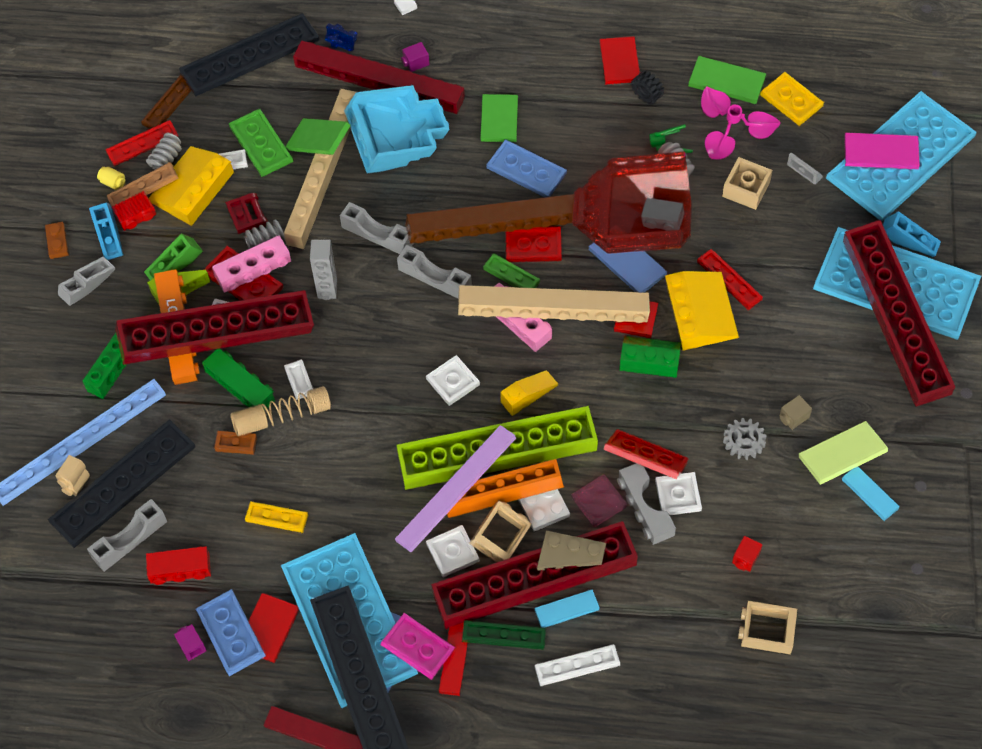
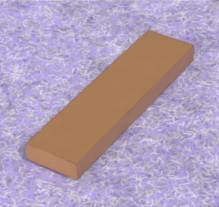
M169 162L108 194L107 198L112 207L142 191L148 195L179 178L172 163Z

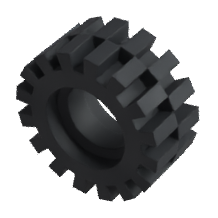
M641 71L631 81L632 90L635 91L634 94L638 95V98L642 99L644 103L647 102V104L652 105L664 94L662 82H659V78L656 79L654 74L651 75L650 71Z

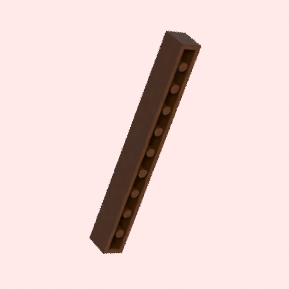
M586 193L407 214L405 226L410 243H423L425 241H440L448 238L457 239L464 236L495 234L504 231L512 232L520 229L529 230L536 227L545 228L552 225H566L576 222L583 223L589 220L591 209Z

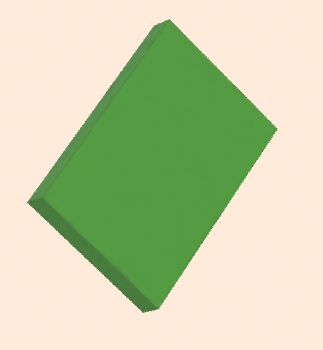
M483 94L481 141L504 142L506 139L510 142H517L518 95Z

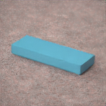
M859 467L853 468L843 476L842 481L883 521L899 509V506Z
M592 589L536 607L535 613L540 626L545 628L598 611L599 605Z

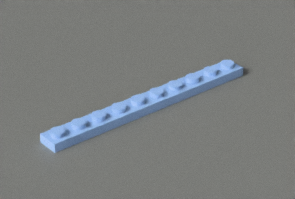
M155 379L151 380L0 482V503L2 506L60 468L68 455L76 457L166 396L164 390Z

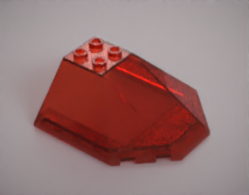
M685 151L611 158L607 162V166L601 171L598 170L588 179L589 182L575 191L573 225L607 254L682 248L691 237L692 202ZM651 198L683 203L684 216L680 230L665 231L664 229H650L643 226L641 215L646 199Z

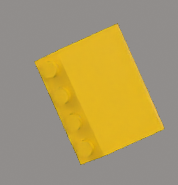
M190 146L174 166L179 179L154 191L149 200L155 206L192 226L234 173L231 161L217 153Z
M682 271L665 275L683 351L739 338L722 272Z

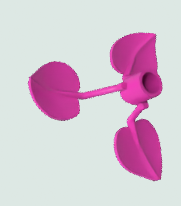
M707 86L703 91L701 98L703 112L711 118H715L719 114L722 116L727 114L726 118L728 121L725 134L714 131L708 134L705 139V149L711 159H723L733 152L735 140L727 135L731 125L738 123L741 119L746 126H749L748 131L750 135L757 139L769 137L779 127L780 121L770 114L756 111L749 114L747 122L745 114H742V108L736 104L730 106V98L725 93Z

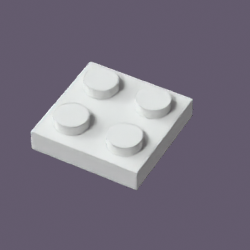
M457 355L426 375V380L449 406L480 385V381Z
M695 472L680 474L677 480L669 476L655 478L661 511H667L669 515L702 510Z
M558 489L518 499L528 521L532 523L533 531L570 517V512Z
M463 525L426 541L443 578L480 561L474 547L469 544L470 539Z

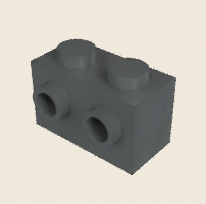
M647 198L641 215L643 226L650 229L658 228L668 232H679L684 216L683 203Z

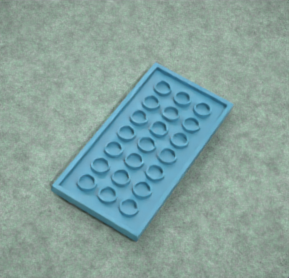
M920 91L873 133L918 136L919 169L845 166L844 159L827 174L826 179L876 218L883 221L976 136L977 132Z
M838 227L813 289L873 310L843 243L845 231L848 230ZM892 245L929 329L958 340L981 276Z
M355 533L281 565L341 708L348 705L310 599L349 585L386 688L418 674L415 668L380 645L396 623Z

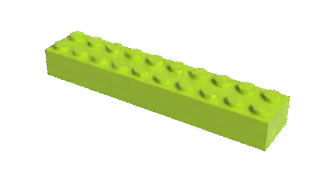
M589 406L398 444L397 452L405 490L449 481L500 425L513 433L516 439L485 473L597 451L598 439Z

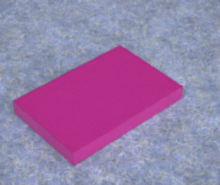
M403 613L380 644L431 680L455 649L454 646L405 613Z

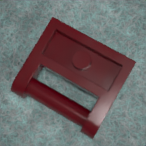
M250 193L225 202L238 234L244 233L246 230H252L253 227L258 228L261 224L266 227L268 219L264 217L256 193ZM250 203L257 219L252 220L246 204Z

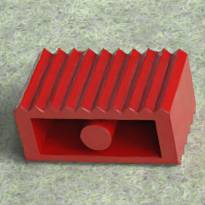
M144 191L112 206L114 216L123 231L133 229L137 224L149 221L156 215L154 206Z

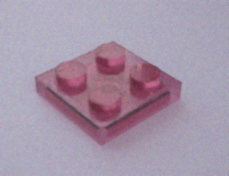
M604 474L572 494V499L594 527L627 507L625 500Z

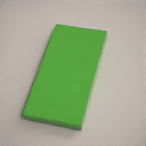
M698 56L688 86L704 90L707 86L725 93L728 97L757 104L766 73Z
M261 109L228 123L261 177L293 162L292 156Z
M303 118L287 143L286 148L289 151L333 155L351 125L346 121Z

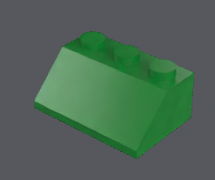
M624 336L620 371L677 378L681 343Z

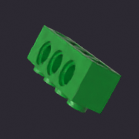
M116 333L83 379L87 392L102 399L107 395L127 365H123Z

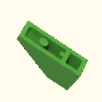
M181 233L144 273L151 281L155 273L175 269L178 272L190 265L203 250L194 238Z

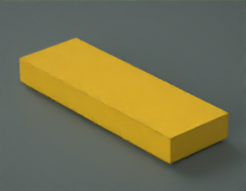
M250 501L245 521L303 533L308 512Z

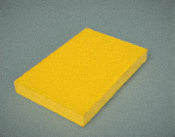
M786 72L782 73L760 93L764 99L798 126L803 124L824 105L821 99Z

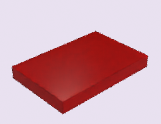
M635 37L600 39L605 85L632 83L631 81L640 73Z
M561 226L536 227L529 230H514L512 232L506 231V260L509 262L562 261Z
M264 593L261 594L249 619V623L266 655L262 659L275 663L299 612V607Z

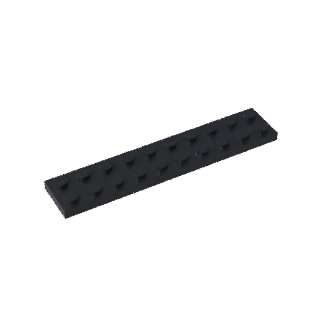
M349 585L310 599L362 748L409 749Z

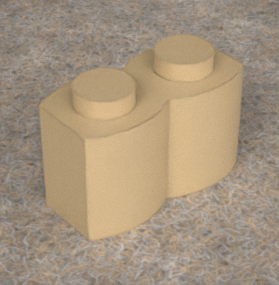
M68 455L55 476L58 479L57 483L62 487L63 493L68 496H72V494L77 496L89 479L90 474L81 460Z

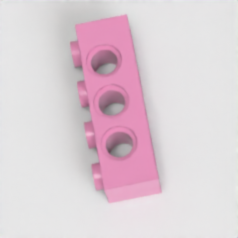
M279 235L212 266L215 278L225 293L236 289L244 283H249L261 275H266L278 267L287 265L291 262L289 250Z
M498 283V284H497L496 286H494V287H504V286H503L501 283ZM496 316L535 352L552 339V327L548 322H543L540 318L525 319L521 317L504 318Z

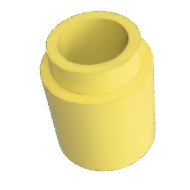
M102 167L97 175L98 180L102 184L114 190L123 187L126 181L123 173L111 167Z

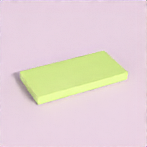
M865 421L799 453V458L821 485L888 452V447Z

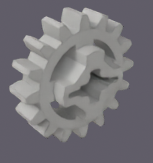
M742 418L741 422L735 419L733 425L728 424L727 430L724 431L723 443H726V450L731 449V456L736 453L738 454L737 459L744 456L748 460L749 455L756 458V452L762 453V448H765L766 434H763L764 428H758V422L752 424V419L745 422V419Z

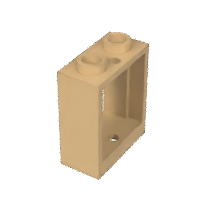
M498 501L493 505L469 544L497 563L512 556L532 523L523 514H517L513 511L509 504ZM496 513L519 528L506 551L482 536Z
M748 601L746 608L742 607L741 620H744V627L740 626L738 639H742L741 646L791 655L797 609ZM751 614L785 619L784 642L748 637Z

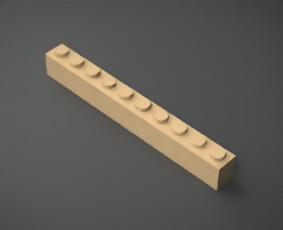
M345 89L340 90L329 120L348 122L344 110L356 92ZM350 128L333 155L315 153L284 231L286 245L304 249Z
M459 285L458 315L642 323L648 321L650 313L649 293Z

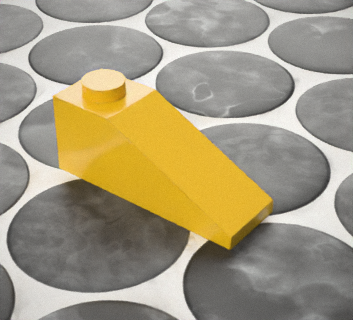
M547 370L516 381L500 392L501 403L513 416L557 387L558 383Z

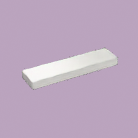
M613 644L536 664L535 670L539 684L543 686L620 666V661Z

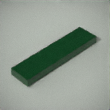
M464 620L462 642L544 650L546 628Z

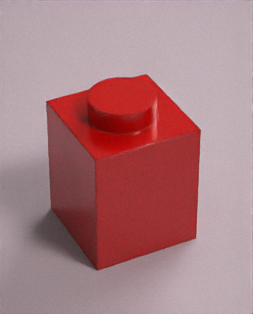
M744 536L734 554L732 563L740 570L751 572L761 553L763 544Z

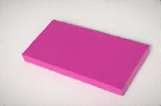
M845 133V166L919 169L918 136Z

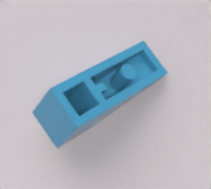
M103 203L90 207L89 210L104 257L110 260L123 256L111 204Z
M899 211L885 218L883 227L890 241L932 257L936 256L941 243L940 240Z

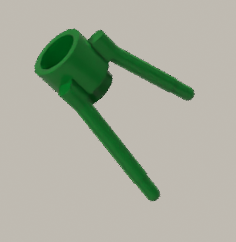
M686 125L650 133L651 148L656 147V151H658L662 144L666 143L665 136L679 132L680 129L686 128ZM682 148L684 153L693 152L692 149Z

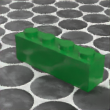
M220 348L216 349L202 362L205 372L248 408L264 404L268 408L270 402L275 401L273 389L267 384L263 385L254 373L250 374L246 371V367L241 362H235L229 352H223Z

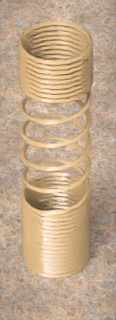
M322 386L308 390L307 398L300 392L298 394V402L290 395L288 405L284 399L280 398L279 409L271 401L269 411L264 404L231 413L236 435L241 436L267 428L268 422L264 408L269 415L272 426H274L271 403L275 405L281 422L284 423L281 413V400L285 403L293 421L290 406L291 397L294 399L303 418L300 407V394L304 397L311 415L330 410L331 403L326 388Z

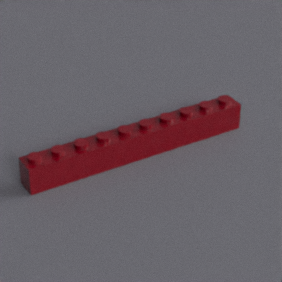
M301 40L293 56L295 67L372 90L413 85L418 93L419 101L438 99L444 111L458 114L465 99L464 87L457 84L436 80L426 75H419L409 70H402L391 65L388 66L377 61L367 60L360 56L336 51L312 42Z

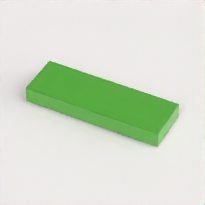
M494 253L483 266V270L515 288H536L540 283L539 278Z

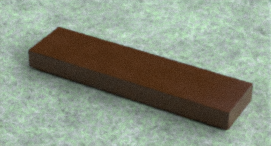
M182 75L177 78L141 121L143 126L151 129L164 123L191 92Z

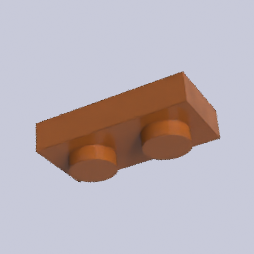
M58 222L45 225L50 259L69 256L64 223Z
M218 431L215 451L254 455L257 435L248 433L237 436L236 432Z

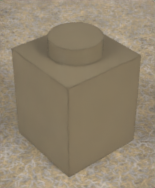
M798 395L781 408L780 419L784 425H788L793 430L810 418L812 408Z

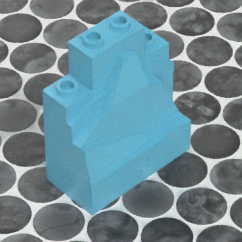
M413 85L356 92L344 110L367 173L407 166L410 161L430 157L437 148L435 139L444 138L450 130L439 100L419 101L418 93Z

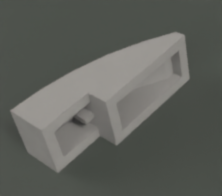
M103 256L74 271L72 278L58 285V295L71 306L97 288L110 276L115 267Z

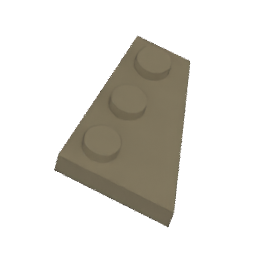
M546 531L537 570L553 567L559 569L564 566L575 565L577 567L602 565L606 543Z

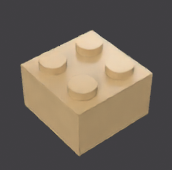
M738 157L724 184L722 197L756 210L770 184L772 170Z

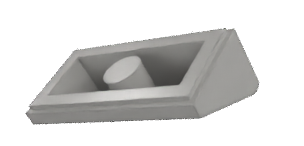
M789 154L787 165L811 183L816 185L823 178L818 171L796 155Z

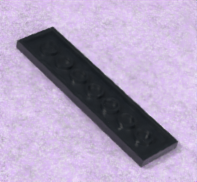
M301 13L180 67L179 71L196 97L296 52L301 40L312 43L318 42L319 36L304 14Z
M169 419L47 520L75 548L196 447L195 444Z

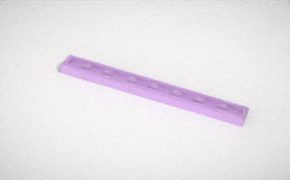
M500 425L395 538L396 542L412 552L516 439L515 435Z

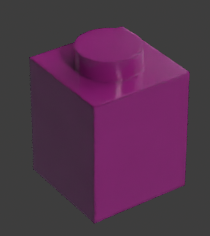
M422 42L402 49L403 57H401L404 67H408L409 71L413 72L429 66V54Z
M192 624L180 628L174 634L188 661L206 652L204 644Z

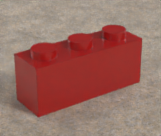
M207 546L146 554L147 577L151 584L161 585L168 581L183 582L185 579L192 578L201 580L211 576L210 554Z

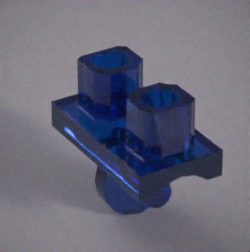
M329 23L326 25L327 33L325 40L331 43L332 48L336 49L339 46L350 52L354 50L357 32L353 30L347 32L339 24L332 25Z

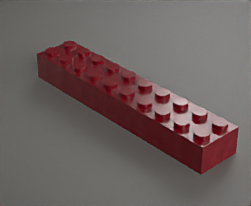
M881 220L845 231L843 243L915 407L952 395L955 389L954 382Z
M303 290L117 320L115 330L124 365L309 334L313 329L314 323L306 291Z
M621 521L576 536L606 543L602 565L582 567L575 565L564 566L559 569L553 567L537 570L542 550L540 548L431 584L432 593L445 629L464 623V620L472 621L637 566L638 556L624 522Z

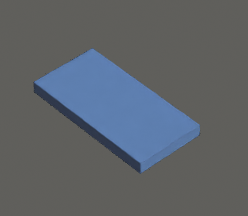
M506 139L487 163V169L545 198L552 195L567 174L566 169Z
M616 225L589 246V251L634 292L645 293L667 275V271Z
M232 589L196 608L229 676L266 656Z

